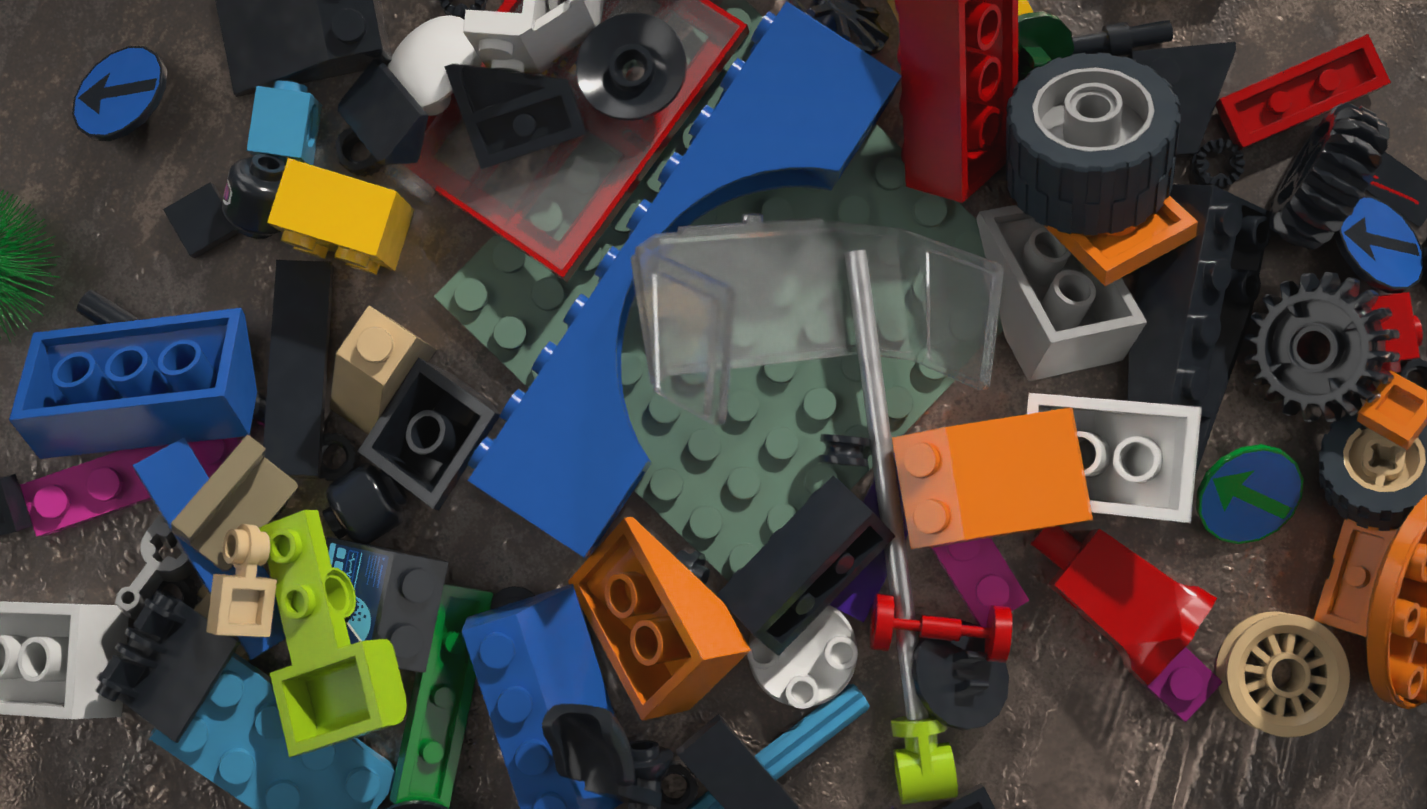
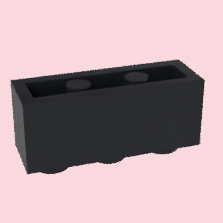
M833 475L820 489L812 493L803 507L782 528L772 534L769 541L743 568L736 571L730 581L716 595L758 640L779 656L896 536L872 510Z

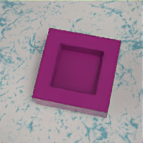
M1184 648L1148 686H1144L1177 718L1187 722L1223 682L1192 652Z

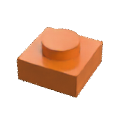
M1390 370L1394 379L1390 384H1379L1376 389L1380 393V399L1371 403L1366 401L1358 411L1357 422L1408 450L1427 425V390Z

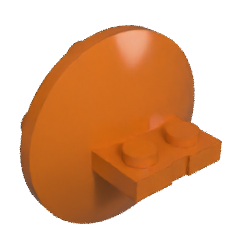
M1426 494L1413 508L1398 530L1390 528V531H1379V528L1369 526L1366 529L1357 526V522L1349 518L1347 520L1344 519L1333 555L1335 560L1330 577L1325 581L1314 616V620L1319 623L1366 637L1368 672L1376 695L1382 701L1404 709L1415 708L1423 703H1427Z

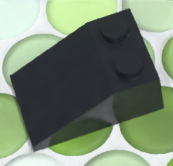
M215 0L233 93L236 97L254 94L256 86L274 88L275 81H290L302 84L364 71L373 59H381L386 66L391 62L392 52L381 0Z

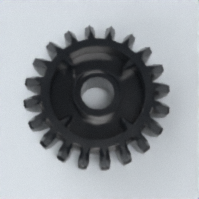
M1325 272L1320 282L1314 273H1305L1300 277L1299 286L1294 281L1286 280L1280 284L1281 297L1275 294H1267L1263 297L1262 300L1269 314L1254 312L1250 318L1254 324L1261 327L1259 333H1248L1243 339L1249 344H1257V354L1246 356L1244 361L1247 365H1260L1261 371L1255 374L1251 380L1255 386L1270 383L1271 386L1267 390L1264 400L1268 403H1277L1284 399L1282 413L1292 416L1301 410L1305 422H1316L1321 414H1323L1327 422L1340 421L1343 410L1350 416L1358 415V411L1362 408L1361 399L1369 403L1379 400L1381 396L1373 381L1381 384H1390L1394 377L1389 371L1382 368L1383 362H1398L1401 357L1396 351H1386V341L1398 339L1400 337L1399 331L1397 329L1383 330L1381 323L1389 320L1393 312L1390 308L1371 310L1377 302L1379 294L1375 290H1366L1359 294L1360 280L1346 278L1340 285L1337 273ZM1319 333H1323L1328 338L1331 347L1329 356L1323 362L1318 361L1312 353V342Z

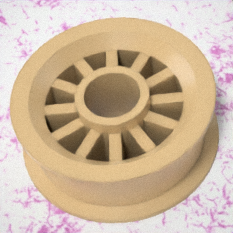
M1264 612L1246 618L1237 624L1225 637L1216 659L1215 674L1223 682L1218 687V690L1228 709L1245 724L1279 737L1305 736L1326 726L1341 710L1349 690V663L1339 640L1321 623L1297 614ZM1279 633H1280L1279 644H1278V642H1277V640H1276V637H1275V634H1279ZM1297 636V637L1300 638V640H1299V641L1297 642V644L1294 646V644H1295V637ZM1260 641H1262L1266 652L1256 646ZM1310 650H1312L1314 655L1305 658ZM1249 654L1257 659L1255 665L1246 663ZM1286 659L1291 666V678L1286 685L1277 688L1272 680V671L1279 661ZM1318 667L1319 676L1311 675L1310 670ZM1244 672L1254 673V678L1245 681ZM1310 683L1317 684L1314 693L1308 689ZM1259 689L1252 698L1249 692ZM1299 695L1307 701L1303 706L1299 700ZM1268 702H1269V709H1268V712H1267V711L1263 710V708H1264V707L1268 704ZM1285 703L1289 710L1288 713H1284Z

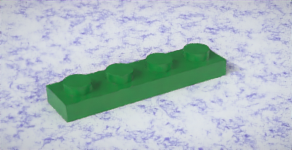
M444 583L426 673L416 671L390 795V801L394 804L411 800H424L441 804L447 808L450 806L476 679L462 629L467 617L490 610L493 592Z

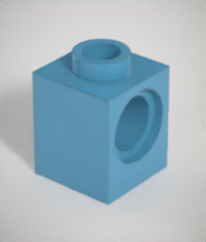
M275 81L274 88L256 86L247 151L251 155L271 154L280 158L285 164L288 158L310 165L314 164L322 104L311 93H307V86L290 81Z

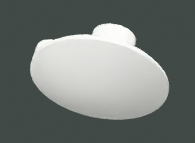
M457 16L436 17L415 28L399 44L392 55L391 62L388 64L390 71L430 116L443 112L451 101L453 90L444 66L453 63L480 66L482 60L463 33L464 19Z
M828 605L779 656L752 633L748 643L751 651L747 654L751 672L763 691L783 704L804 709L826 703L843 691L854 674L858 648L854 631L846 617L838 609Z

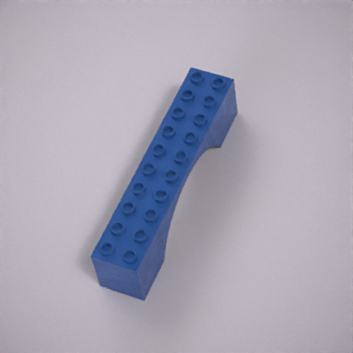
M787 1L777 16L768 11L752 35L751 41L754 42V45L750 51L749 58L746 62L737 58L731 65L720 84V87L724 90L720 96L719 103L715 109L706 105L691 126L689 134L693 137L689 143L690 147L684 156L675 152L667 161L658 177V181L662 183L659 188L660 192L652 203L643 199L626 225V228L630 230L628 240L621 250L612 246L595 271V275L599 277L598 285L589 298L580 294L563 320L569 329L558 345L551 341L546 344L531 370L538 374L526 393L520 389L514 392L500 414V418L506 421L505 425L495 439L485 437L468 462V466L474 469L468 479L470 483L582 557L592 555L652 464L637 439L627 411L622 384V346L631 306L642 281L663 250L698 218L718 206L739 197L765 190L792 187H809L832 191L890 103L901 79L900 74Z

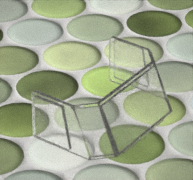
M760 213L742 214L741 223L679 226L677 232L654 234L635 247V254L630 257L650 383L654 385L653 391L712 425L724 424L726 421L730 369L858 354L844 255L846 252L866 250L880 357L912 360L974 389H988L991 382L1004 269L1000 263L902 228L839 221L823 222L824 219L819 217L763 221V215Z

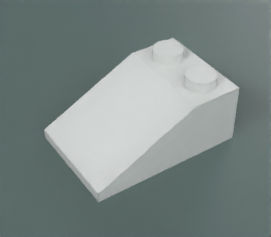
M1029 393L1027 414L1073 408L1092 512L1191 523L1201 407Z
M0 601V714L59 719L122 717L123 702L119 699L116 702L108 700L95 690L100 683L96 678L99 672L104 671L113 655L119 657L123 655L115 647L118 642L127 644L125 631L128 628L129 617L123 614L117 605Z

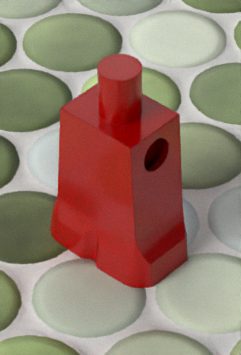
M1061 526L1040 529L1030 542L1033 547L1060 567V570L1049 582L1048 586L1115 646L1122 657L1124 667L1141 684L1147 686L1187 647L1217 600L1215 596L1198 586H1187L1174 581L1100 528L1091 530L1084 540L1080 542Z

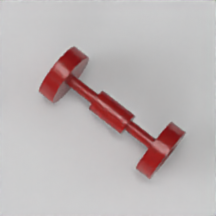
M875 594L870 624V649L889 651L893 629L917 631L920 638L960 641L961 636L985 638L987 661L1006 663L1012 640V611L1010 607L992 605L989 610L986 627L962 625L961 619L921 615L920 620L894 618V596Z

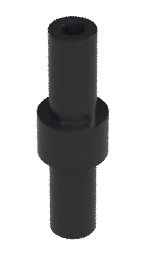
M1170 20L1130 27L1127 22L1104 25L1102 32L1072 37L1074 43L1073 54L1109 53L1112 56L1131 54L1132 48L1172 41V24Z

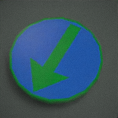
M1263 444L1240 447L1221 457L1205 473L1196 494V511L1204 528L1221 541L1235 544L1260 541L1277 532L1293 517L1302 500L1304 479L1298 464L1280 448Z

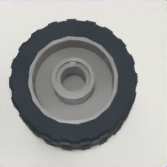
M1109 53L1072 54L1070 57H1059L1027 73V77L1019 81L1014 87L1013 95L1008 99L1006 108V180L1008 181V191L1011 198L1015 199L1018 207L1026 215L1032 216L1036 222L1045 227L1050 226L1068 234L1080 233L1084 234V236L1101 233L1112 234L1146 221L1147 217L1151 214H1156L1163 206L1165 198L1169 197L1173 186L1181 114H1179L1180 103L1178 96L1172 91L1173 87L1151 67L1141 65L1134 59L1124 56H1112Z

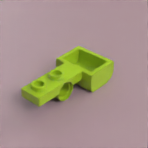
M303 510L259 527L260 531L266 532L270 538V554L267 562L271 578L277 580L275 596L292 663L291 666L270 673L289 757L311 753L401 723L406 715L407 701L394 647L388 639L360 641L351 645L345 618L352 615L355 610V590L349 577L341 569L334 568L331 565L318 510Z

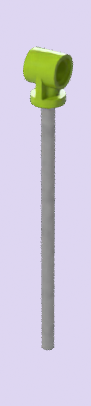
M866 250L844 253L879 515L880 520L896 536L884 548L890 595L894 596V618L916 620ZM895 629L906 716L891 720L892 735L904 738L905 748L893 750L896 782L901 804L958 797L957 774L951 745L949 742L938 743L937 734L946 731L947 726H944L927 712L915 690L912 677L914 650L919 642L918 632Z

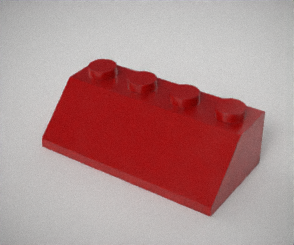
M895 0V9L899 14L900 38L897 60L899 65H901L902 86L899 110L903 115L904 134L901 158L905 164L906 187L963 203L1006 164V108L1008 99L1012 97L1013 89L1018 83V0Z

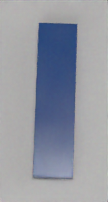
M184 437L133 465L134 471L170 530L172 521L209 480L208 475ZM173 533L210 595L213 574L235 575L236 568L234 565L229 571L223 572ZM257 566L256 577L270 578L263 566ZM276 596L270 637L236 636L250 661L286 640Z

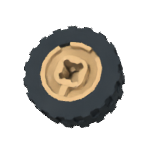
M1345 413L1340 421L1332 422L1329 433H1325L1321 441L1319 482L1321 489L1324 488L1325 499L1330 506H1335L1340 516L1346 520L1349 518L1357 522V526L1366 529L1368 526L1379 528V531H1390V528L1400 527L1417 503L1427 494V425L1410 448L1406 450L1357 422L1358 415L1350 416Z

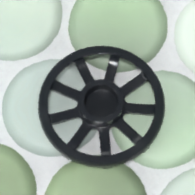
M789 0L790 4L847 41L851 39L850 27L860 38L863 46L853 42L850 43L869 55L879 53L889 39V33L884 31L877 21L880 13L876 8L865 6L860 0H813L808 9L799 0Z

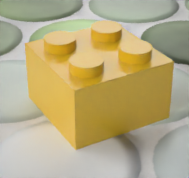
M288 158L267 223L283 233L282 242L294 246L293 249L299 252L325 259L329 250L335 252L334 258L346 262V266L377 275L380 266L396 270L415 209L397 191Z

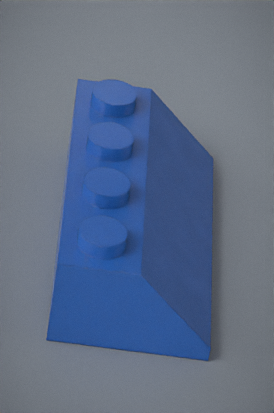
M242 308L35 332L32 335L9 421L39 459L171 445L183 437L187 443L250 435L257 386L245 314Z
M570 584L467 617L462 634L520 809H615L624 803L585 791V781L568 779L558 774L552 750L542 731V722L546 712L557 704H581L601 707L610 711L616 717L574 585Z

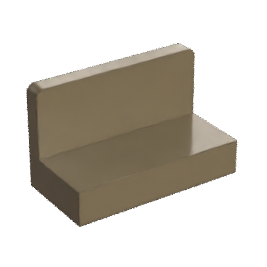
M248 434L171 523V530L176 536L223 572H227L233 567V564L226 563L223 557V542L226 533L230 529H237L241 524L256 525L258 528L269 524L298 488L295 480L265 458L266 448Z

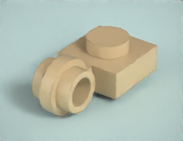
M241 524L237 529H230L225 535L223 557L226 563L234 565L236 572L235 575L213 574L206 630L208 633L229 636L270 637L277 580L268 577H256L257 566H263L270 554V538L266 532L260 531L256 525Z

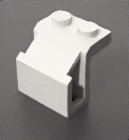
M524 0L522 14L465 10L463 33L486 68L541 74L553 66V60L583 42L587 35L601 23L604 0H567L560 4L561 0Z

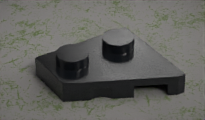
M1236 42L1132 51L1127 56V58L1134 59L1137 63L1147 65L1157 71L1161 78H1165L1173 87V93L1178 96L1181 119L1176 158L1193 157L1198 153L1235 55Z

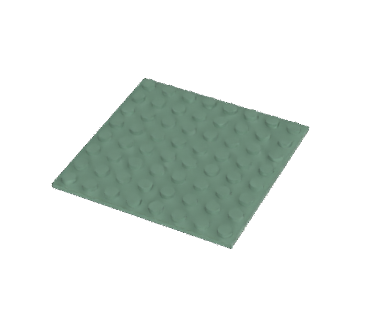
M723 0L718 5L746 23L749 28L748 35L568 282L495 233L434 296L528 388L538 375L531 368L540 352L549 341L558 345L569 329L563 320L574 301L580 294L589 298L598 285L599 277L595 275V271L612 246L621 250L628 240L630 230L626 228V225L643 199L652 203L660 192L659 188L662 183L658 181V177L667 161L675 152L684 156L690 147L689 143L693 136L689 134V131L699 113L706 105L715 109L719 103L720 96L724 90L720 87V84L731 65L737 58L744 62L749 58L750 51L754 45L751 38L763 16L746 0ZM696 29L682 42L687 57V68L709 40L707 36ZM652 116L641 120L647 124ZM877 124L874 125L832 191L809 187L760 191L718 206L698 218L684 229L653 263L637 291L629 312L622 346L624 399L637 439L652 463L634 491L696 551L705 554L706 560L728 582L736 571L743 568L769 541L772 534L782 528L803 507L812 493L820 489L833 475L851 490L873 467L870 445L863 450V457L868 460V467L818 462L819 455H822L826 449L825 444L820 441L821 434L869 439L844 253L857 250H866L891 438L904 435L1003 331L976 218L957 201L906 187L905 164L901 158L902 148ZM631 131L625 132L624 135H623V138H624V136H625L627 133H632V132H631ZM591 135L570 157L525 220L561 243L623 158V155Z

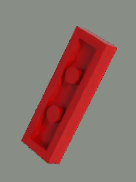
M1366 34L1220 98L1215 106L1234 145L1237 144L1239 146L1238 149L1241 151L1325 114L1341 103H1350L1384 88L1391 81L1369 34Z

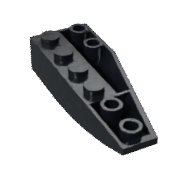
M1173 184L1170 196L1198 221L1196 237L1140 267L1135 302L1145 317L1147 324L1129 350L1128 401L1201 407L1196 476L1243 338L1251 320L1250 316L1252 315L1254 301L1260 293L1261 281L1259 275L1264 250L1271 238V230L1269 229L1268 220L1269 211L1214 185Z

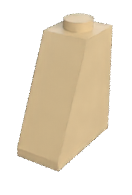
M368 306L336 353L329 409L366 434H369L418 357L429 362L437 349L391 318Z

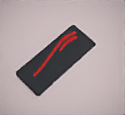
M1385 152L1382 155V163L1373 176L1374 180L1368 185L1366 190L1381 201L1388 203L1416 226H1421L1427 219V181Z

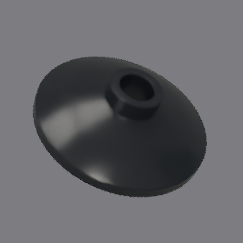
M639 12L619 14L597 25L583 41L576 61L577 81L586 100L600 113L623 121L641 120L661 112L677 97L687 73L686 52L675 30L660 18ZM641 67L644 69V74L641 78L635 81L626 79V74L631 68Z

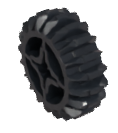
M1349 102L1341 103L1333 107L1331 112L1325 114L1321 123L1315 126L1312 134L1304 141L1298 154L1294 156V160L1286 171L1282 183L1277 188V194L1271 202V210L1268 213L1269 229L1278 233L1281 239L1290 244L1302 246L1308 250H1315L1329 241L1334 232L1341 229L1347 217L1352 215L1355 206L1364 197V192L1368 185L1374 180L1373 176L1382 163V155L1388 148L1389 128L1387 123L1377 118L1376 113L1362 106L1358 108Z

